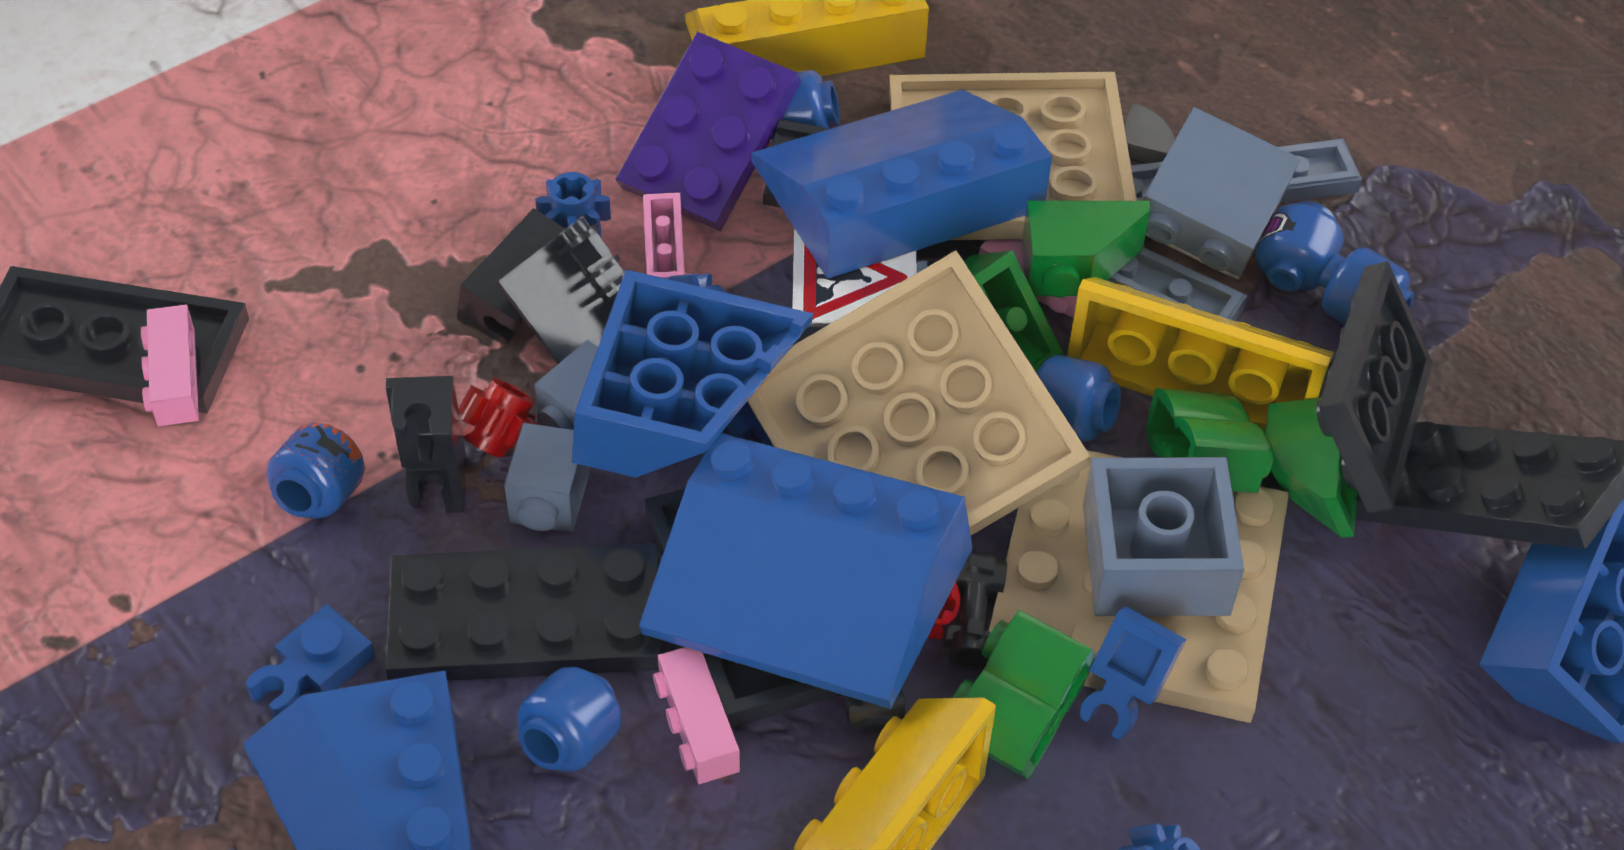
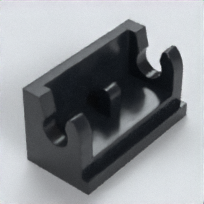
M533 208L460 285L457 320L465 325L469 323L490 338L506 344L514 336V333L508 328L515 331L522 323L523 318L496 282L559 235L565 228Z
M453 376L386 378L385 389L391 413L392 427L395 433L401 467L406 468L405 490L409 504L413 508H419L422 501L421 488L427 483L437 482L444 486L441 493L446 513L464 512L466 451Z

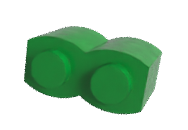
M1155 388L1145 425L1147 441L1154 454L1163 458L1227 457L1232 491L1258 493L1262 478L1267 477L1272 468L1273 448L1261 428L1257 424L1250 422L1249 414L1247 411H1244L1240 401L1231 394Z
M1018 610L1009 623L1000 620L995 625L982 651V656L989 659L985 669L975 683L966 679L960 685L953 698H985L996 705L988 757L1028 780L1048 749L1062 719L1084 686L1096 657L1093 650L1088 646Z

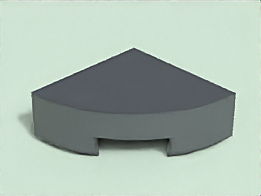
M1132 103L1124 124L1130 159L1145 163L1163 162L1175 141L1172 130L1155 112Z

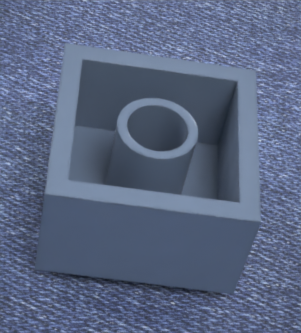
M1227 457L1092 458L1083 501L1094 615L1116 616L1119 610L1127 606L1143 616H1231L1243 576L1244 565Z

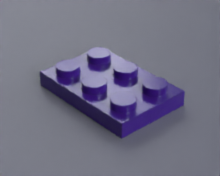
M697 31L617 175L616 181L621 188L643 197V194L680 193L682 215L721 232L755 169L751 162V153L767 147L777 129L779 120L783 118L794 94L802 83L798 73Z

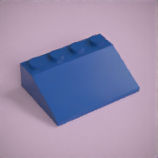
M962 89L752 152L751 162L826 278L829 279L1025 216L1027 201H1046L1052 155L1022 117Z
M721 433L707 449L686 485L639 624L641 634L891 709L972 551L965 497Z

